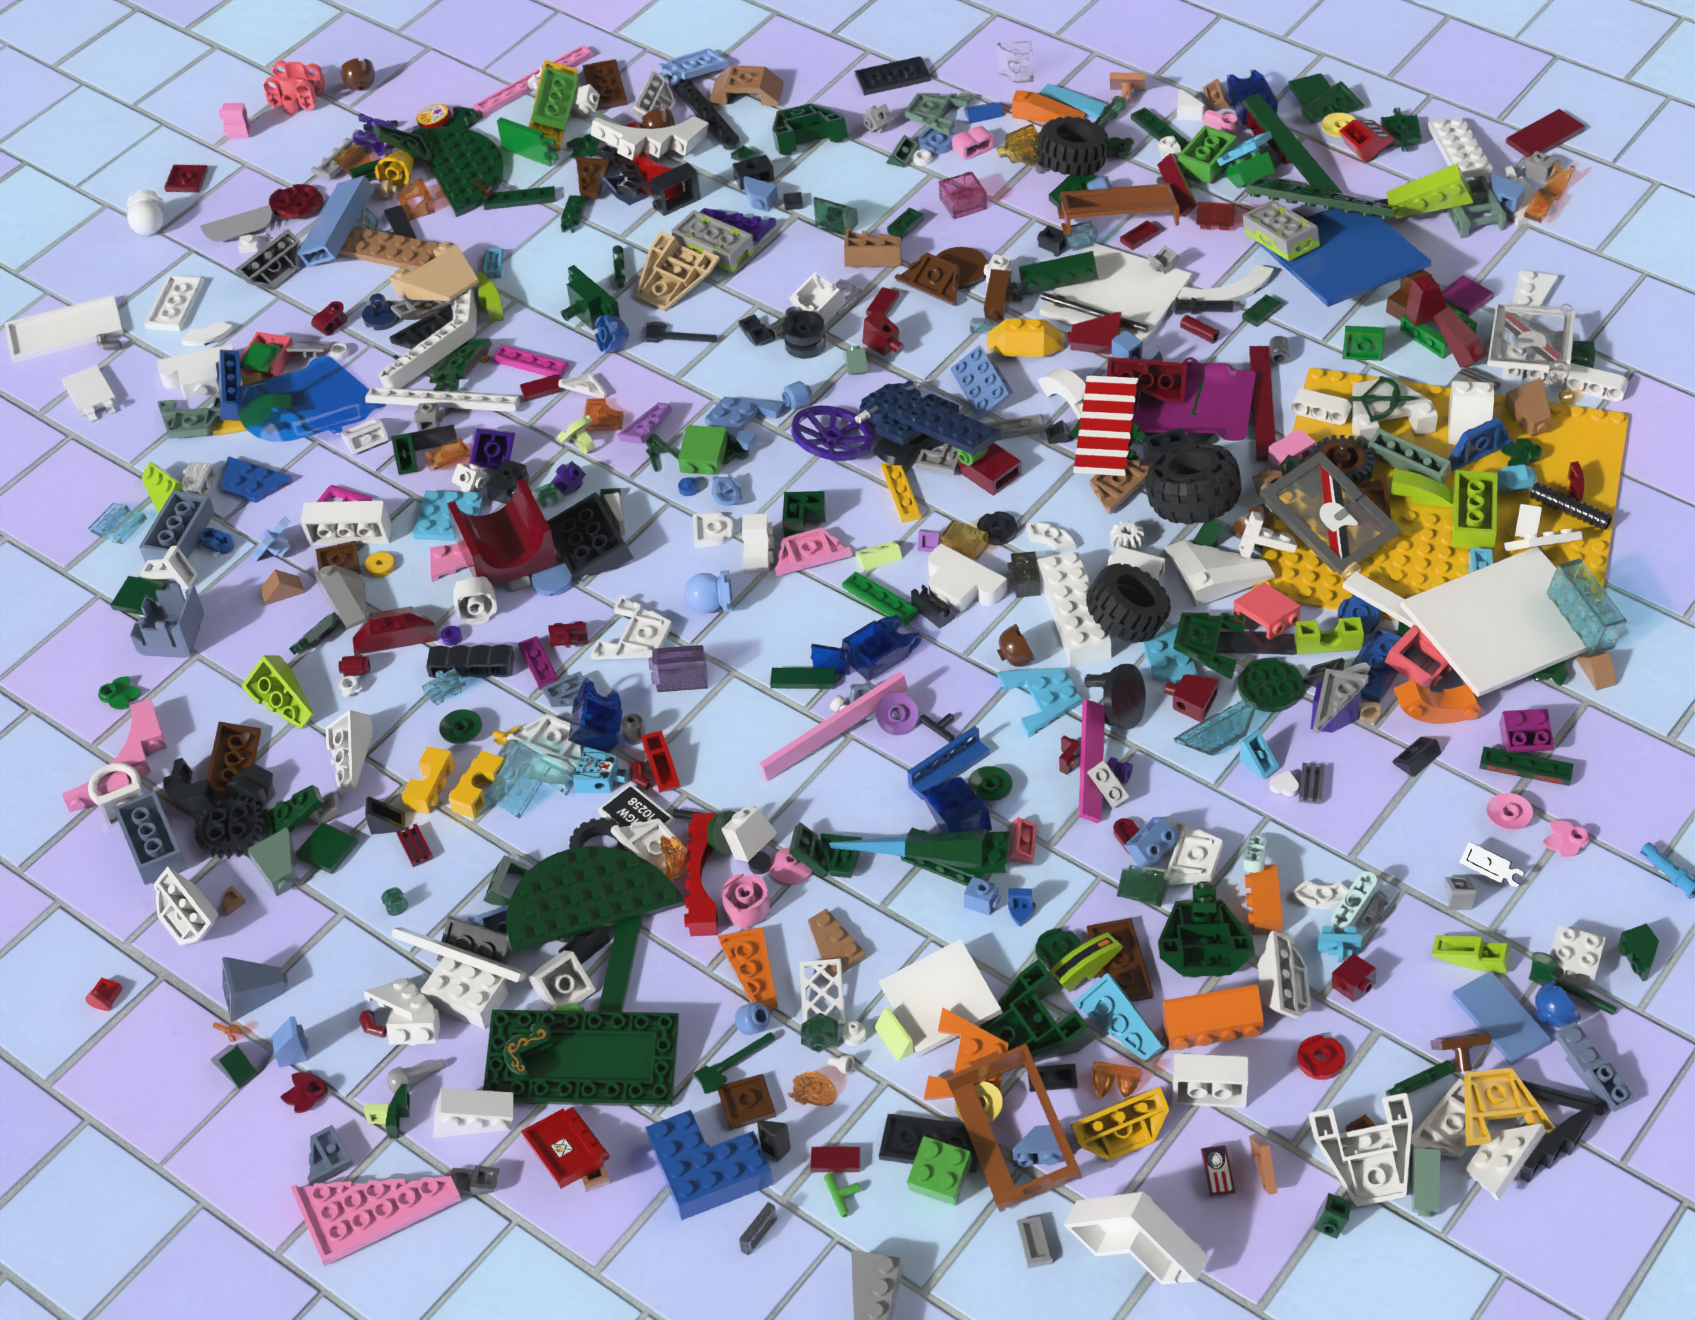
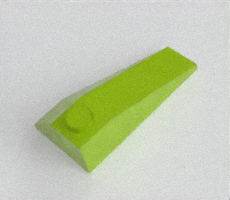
M263 655L241 685L253 701L263 704L268 710L281 715L284 720L299 729H304L315 714L292 669L280 655Z

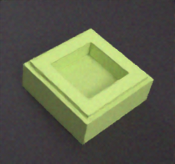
M365 1103L364 1113L368 1123L386 1124L389 1104Z

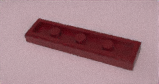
M1169 153L1157 166L1165 183H1171L1176 202L1179 204L1180 215L1185 217L1198 205L1175 156Z

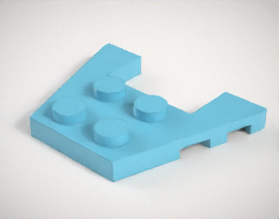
M1065 668L998 672V679L1004 691L1026 685L1039 710V713L1021 718V724L1028 738L1035 735V731L1041 727L1044 729L1049 726L1050 721L1053 719L1061 718L1081 705V697Z

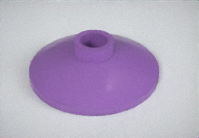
M900 692L889 693L881 698L877 704L875 711L876 720L881 729L886 733L903 735L911 731L916 725L918 708L914 700L908 695ZM893 711L899 714L897 719L892 717Z

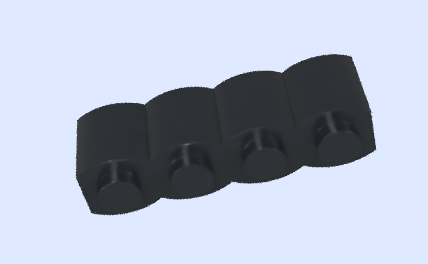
M505 644L492 647L487 645L472 647L465 645L453 647L439 645L429 648L426 669L429 677L438 679L449 676L453 678H466L469 676L476 678L489 676L509 677L512 675L515 655L513 647Z

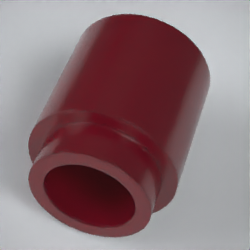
M343 656L342 661L338 662L340 674L343 673L344 677L363 676L371 671L369 656Z

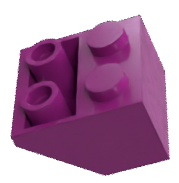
M1548 709L1502 712L1499 721L1501 739L1509 753L1554 750Z

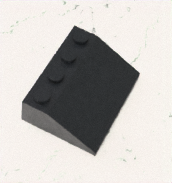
M596 492L546 521L551 530L552 539L573 578L616 569L634 558L607 508Z

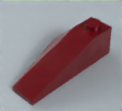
M1108 357L1106 377L1138 378L1136 383L1138 391L1164 402L1184 403L1187 363Z

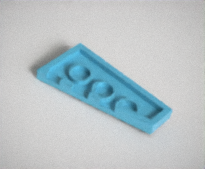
M1106 973L1073 1002L1077 1008L1084 1011L1087 1016L1105 1028L1108 1033L1121 1041L1124 1046L1144 1062L1148 1063L1165 1048L1111 974Z

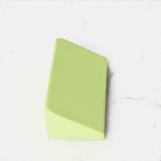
M894 541L885 542L855 553L864 571L902 559L900 547Z
M886 1007L875 1025V1030L895 1058L901 1061L913 1054V1040L891 1009Z

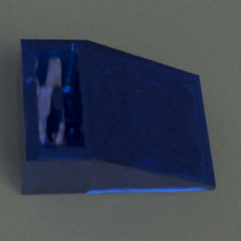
M961 776L921 792L941 833L988 829L989 832L992 830L988 808Z

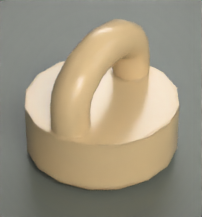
M1363 703L1359 708L1360 719L1366 723L1377 722L1381 717L1380 703Z

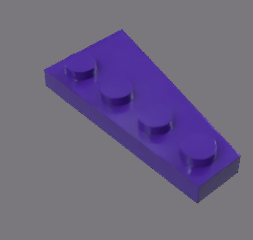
M703 208L700 213L752 234L753 241L757 242L776 225V218L762 220L761 216L753 215V218L743 217L742 213L728 215L726 211Z

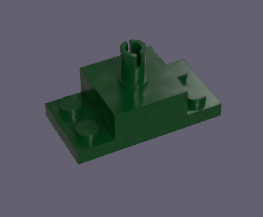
M575 265L568 267L569 283L566 286L570 306L561 310L564 320L569 321L576 316L590 329L595 330L598 328L595 327L596 320L601 315H613L620 318L618 302Z

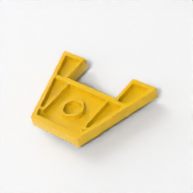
M1512 1068L1468 1072L1464 1076L1466 1146L1490 1143L1492 1139L1485 1122L1487 1120L1524 1116L1528 1126L1543 1124L1546 1130L1543 1137H1547L1556 1128Z

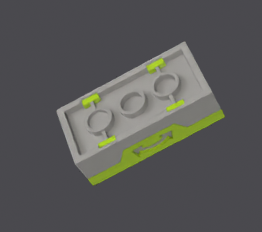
M1274 200L1242 215L1245 234L1288 261L1294 260L1298 256L1320 246L1318 227Z
M693 210L671 230L672 236L677 239L681 246L700 254L706 250L719 256L720 260L716 266L729 272H733L738 268L737 263L745 260L747 256L749 257L754 252L752 234L696 210Z

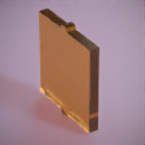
M356 144L343 149L340 154L333 158L350 176L349 169L373 161Z

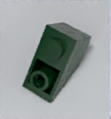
M1647 923L1621 932L1618 943L1621 955L1628 959L1633 972L1638 974L1643 982L1648 980L1659 940Z

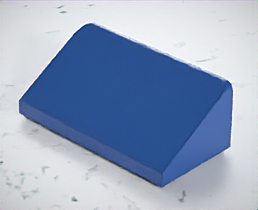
M997 101L963 109L969 123L1003 116L1002 105Z

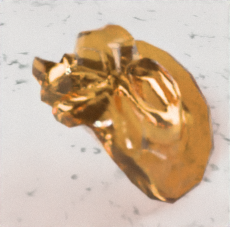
M662 835L660 846L661 851L664 853L666 875L670 880H676L683 875L687 868V855L680 839L675 837L666 839Z
M806 1071L799 1076L795 1075L792 1080L794 1084L792 1087L793 1092H788L789 1097L801 1105L810 1103L816 1106H829L834 1103L837 1096L835 1085L829 1078L815 1071Z

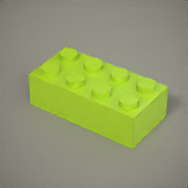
M1455 470L1451 547L1494 550L1497 533L1498 473Z

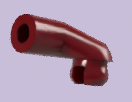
M634 761L629 767L630 780L643 789L648 790L652 785V781L643 776L642 772L644 770L642 768H645V765L641 761Z
M372 1010L362 1011L359 1021L363 1031L367 1034L384 1038L387 1034V1027L375 1024V1018L373 1017L375 1013Z

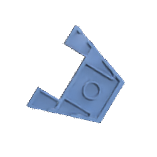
M724 396L705 417V424L712 427H726L730 440L734 443L739 442L742 444V448L748 451L756 442V435L743 431V429L758 413L776 419L783 412L784 403Z

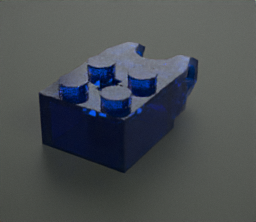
M1256 69L1250 70L1251 75L1246 79L1238 78L1233 74L1227 75L1228 96L1242 125H1246L1245 120L1247 119L1248 111L1242 104L1243 100L1256 93H1259L1277 114L1278 100L1264 76Z
M900 615L885 617L877 622L875 620L842 639L841 657L863 678L871 681L908 658L912 651L921 643L922 635L919 632L908 634L897 632L902 625L901 620L903 617Z
M587 677L583 681L579 693L573 702L568 741L608 754L619 743L623 712L619 692L616 689H612L611 693L604 697L596 691L592 679Z

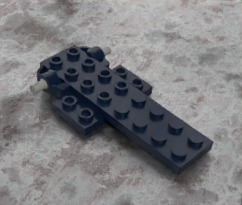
M919 379L915 382L889 383L861 399L862 403L859 406L860 414L855 416L857 423L860 424L866 420L877 425L875 426L876 434L900 445H905L924 433L964 452L975 455L1001 439V431L960 414L959 405L932 393L924 398L921 397V392L917 389L923 387V383Z

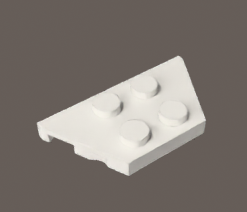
M548 714L538 718L533 723L527 724L523 727L524 731L515 736L512 733L507 736L508 743L538 755L562 759L574 767L575 770L581 759L584 737L583 728Z
M660 819L631 823V826L625 827L615 825L611 828V833L630 853L647 860L674 882L686 857L687 849Z
M1458 1079L1413 1132L1410 1149L1441 1150V1155L1459 1159L1470 1146H1466L1464 1081L1462 1079Z
M1543 1124L1491 1132L1492 1140L1490 1143L1482 1144L1466 1166L1469 1176L1478 1181L1484 1190L1487 1189L1493 1198L1499 1201L1545 1134L1546 1130Z

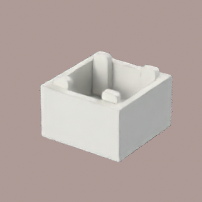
M816 272L789 297L793 306L801 308L802 311H813L821 315L824 319V325L846 303L840 289Z

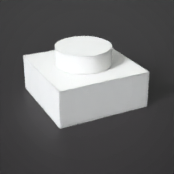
M258 235L240 236L239 252H258Z

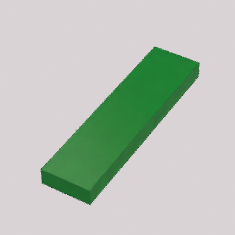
M856 571L842 583L843 589L905 626L919 614V608Z

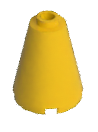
M398 149L382 158L375 167L378 181L381 183L382 180H391L393 186H398V190L404 188L409 183L415 156Z

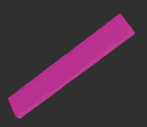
M1086 699L1082 704L1078 817L1098 823L1102 820V793L1087 772L1103 761L1105 709L1104 705Z

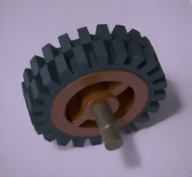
M1336 435L1331 436V441L1328 437L1323 438V442L1318 441L1317 446L1314 445L1310 458L1321 451L1355 485L1372 478L1374 454H1372V449L1368 448L1367 443L1361 445V439L1357 438L1354 442L1353 436H1349L1347 439L1345 435H1340V439H1337ZM1319 464L1310 470V476H1313V481H1318V485L1322 487L1321 465ZM1341 485V488H1343V493H1345L1346 489Z

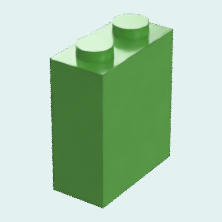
M687 425L678 456L680 473L719 475L728 443L726 427Z

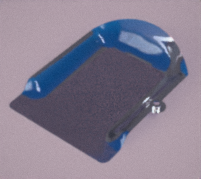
M330 356L315 358L302 370L238 386L236 392L237 413L243 426L252 435L271 442L293 441L328 430L331 434L336 435L343 431L342 426L363 421L373 410L384 407L386 404L366 403L365 396L369 389Z

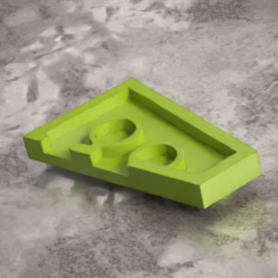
M149 461L148 466L144 469L142 481L159 514L173 490L180 491L183 483L156 463Z

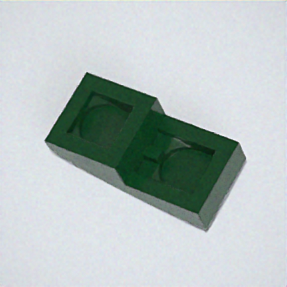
M407 1084L400 1085L388 1108L385 1127L390 1139L399 1138L400 1118L410 1117L411 1096Z

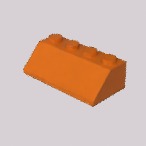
M1257 984L1163 1000L1162 1028L1169 1051L1184 1050L1188 1047L1199 1045L1207 1046L1211 1043L1222 1041L1230 1042L1234 1039L1245 1037L1253 1038L1263 1033L1264 1021Z

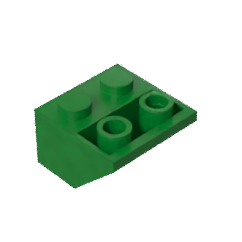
M1260 151L1227 164L1228 168L1222 170V173L1237 188L1248 184L1256 177L1263 178L1276 172L1269 153L1261 154Z

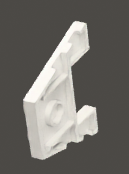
M620 595L614 606V613L631 617L618 644L597 640L590 653L591 659L657 657L672 628L671 621L651 610L647 611L641 608V605L637 602L632 603L628 601L626 596Z
M1162 815V817L1166 816L1180 836V839L1176 843L1168 869L1144 866L1139 880V887L1152 888L1212 881L1224 846L1223 840L1199 829L1195 831L1188 828L1187 824L1181 821L1177 823L1171 820L1169 816Z

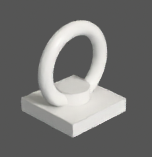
M111 763L101 767L92 775L88 784L89 796L99 806L108 828L119 824L113 807L143 795L140 788L141 778L135 768L125 763ZM121 771L131 777L132 784L103 796H100L97 791L98 782L108 773Z

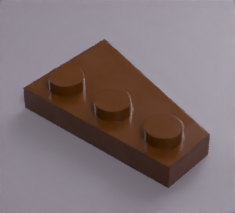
M576 157L580 196L598 199L603 187L600 176H607L611 165L610 159Z

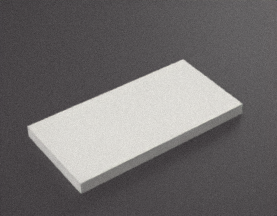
M114 295L4 323L13 363L94 343L97 341L96 336L98 334L105 333L107 339L124 335Z

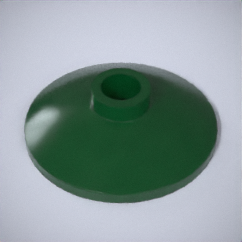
M459 709L448 713L439 724L441 737L453 744H463L473 740L482 729L480 716L474 711Z
M980 767L973 771L968 779L970 792L975 797L984 801L1001 800L1008 796L1012 790L1011 776L999 767Z

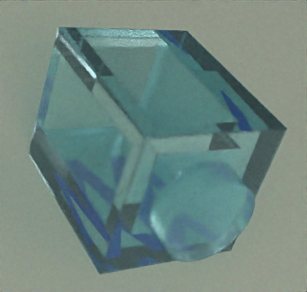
M1091 221L1071 225V234H1066V237L1073 251L1092 247L1098 237V232Z

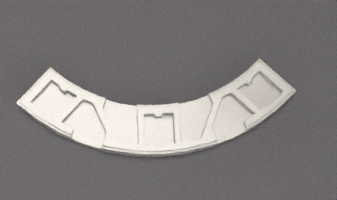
M1256 264L1244 278L1223 287L1211 289L1182 287L1178 298L1191 299V297H1195L1197 300H1233V302L1251 296L1255 290L1265 286L1274 274V268Z

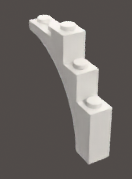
M692 116L685 122L674 126L642 129L617 125L596 117L592 123L591 135L617 147V153L631 160L635 159L643 151L660 158L669 149L686 156L706 138L709 123Z

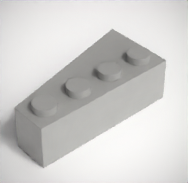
M851 1250L854 1320H892L902 1276L901 1257Z

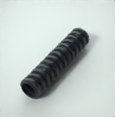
M1540 482L1535 483L1530 491V499H1536L1537 502L1541 501L1542 504H1547L1548 507L1553 506V509H1559V512L1565 511L1566 515L1571 514L1573 518L1583 519L1584 523L1589 522L1591 526L1594 524L1596 528L1601 527L1603 531L1611 523V513L1606 514L1604 510L1594 509V506H1588V503L1582 504L1581 500L1576 501L1574 497L1564 496V493H1559L1558 490L1553 491V488H1547L1544 484L1541 486Z

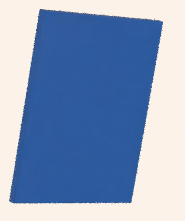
M1339 208L1334 210L1326 209L1306 217L1308 221L1318 227L1320 246L1298 256L1294 260L1288 261L1257 242L1327 307L1431 266V260L1377 215L1372 214L1370 217L1360 215L1361 212L1357 211L1345 213Z

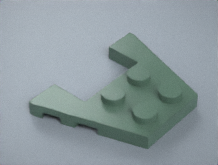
M917 93L905 110V117L950 135L955 127V121L942 119L941 117L949 105L967 108L972 101V94L966 93V96H957V93H950L949 96H940V93Z
M219 396L214 397L211 408L176 410L175 400L158 401L159 410L169 438L181 439L184 437L208 435L220 418Z

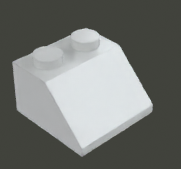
M563 951L527 975L538 996L551 1010L557 1009V1006L579 1003L596 991L572 951Z

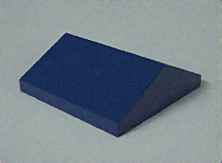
M600 176L601 182L611 193L628 205H632L648 196V193L642 187L635 197L618 192V186L624 180L623 176Z

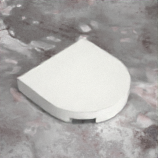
M719 512L693 514L695 548L720 546L731 540L734 535L732 519L723 516Z

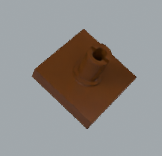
M1476 1033L1430 1040L1432 1050H1454L1457 1071L1464 1072L1472 1070L1469 1048L1471 1046L1491 1044L1489 1034Z

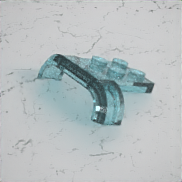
M506 740L498 755L506 759V762L484 797L520 819L543 782L567 796L574 785V774L518 740Z

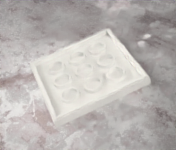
M961 939L878 981L897 1019L912 1038L913 1048L918 1057L958 1037L938 1032L942 1008L949 1010L976 1026L1002 1014L999 1004Z

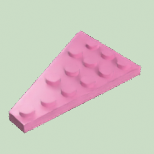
M451 1176L435 1179L424 1177L422 1180L414 1181L386 1179L384 1181L368 1180V1183L352 1184L349 1181L331 1182L330 1184L314 1183V1186L298 1187L297 1184L290 1186L324 1266L462 1200Z

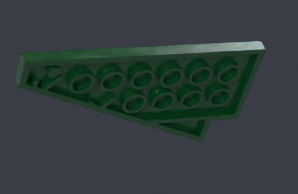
M1256 177L1245 188V192L1250 193L1252 197H1261L1263 195L1268 196L1269 200L1279 201V198L1287 199V203L1297 204L1298 202H1304L1305 206L1309 207L1322 205L1324 209L1334 210L1339 208L1345 213L1357 211L1361 212L1360 215L1370 217L1374 214L1379 215L1380 219L1390 220L1391 217L1394 218L1397 213V207L1281 178L1270 180Z

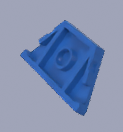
M1497 417L1463 432L1448 458L1451 461V472L1501 450L1507 444L1513 443L1503 423Z
M229 456L226 462L222 489L224 493L257 503L266 496L278 492L277 488L285 483L289 486L293 483L291 476Z

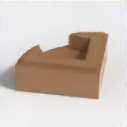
M233 886L226 890L223 900V908L226 914L230 915L246 903L245 898Z

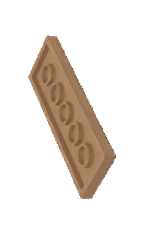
M354 226L338 255L414 271L436 258L433 250L439 247V243Z

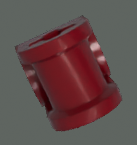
M340 301L329 303L327 307L313 317L311 326L326 336L332 335L347 322V315L343 312V303Z

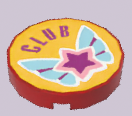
M433 104L421 110L416 120L420 128L441 127L449 121L448 117H451V113L445 104Z

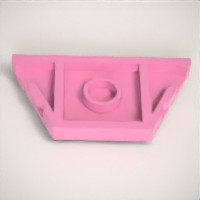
M822 527L782 538L775 573L776 576L851 557L852 550L849 547L845 548L836 537L829 535Z

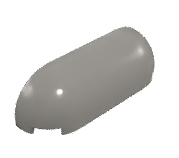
M268 205L200 225V228L208 239L216 242L257 232L269 224L272 217L271 207Z

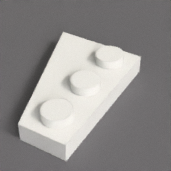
M398 978L391 983L364 991L366 1000H376L378 1005L383 1008L389 1006L393 1008L394 1013L411 1021L434 1014L433 1005L408 978Z

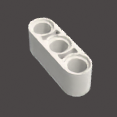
M1299 389L1290 405V409L1294 414L1336 425H1342L1346 422L1352 408L1351 403L1344 398L1307 389Z

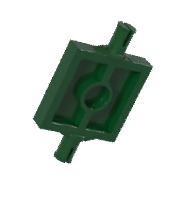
M1396 107L1393 109V116L1381 117V127L1394 137V141L1389 145H1401L1402 152H1407L1409 150L1408 144L1422 143L1417 115H1402L1401 109L1398 107L1397 110Z

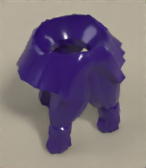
M360 113L358 116L360 122L371 124L373 127L376 123L397 129L389 120L384 121L372 118L363 113ZM358 130L352 135V141L356 145L371 147L378 157L391 154L395 146L379 141L374 131L364 132L363 130Z

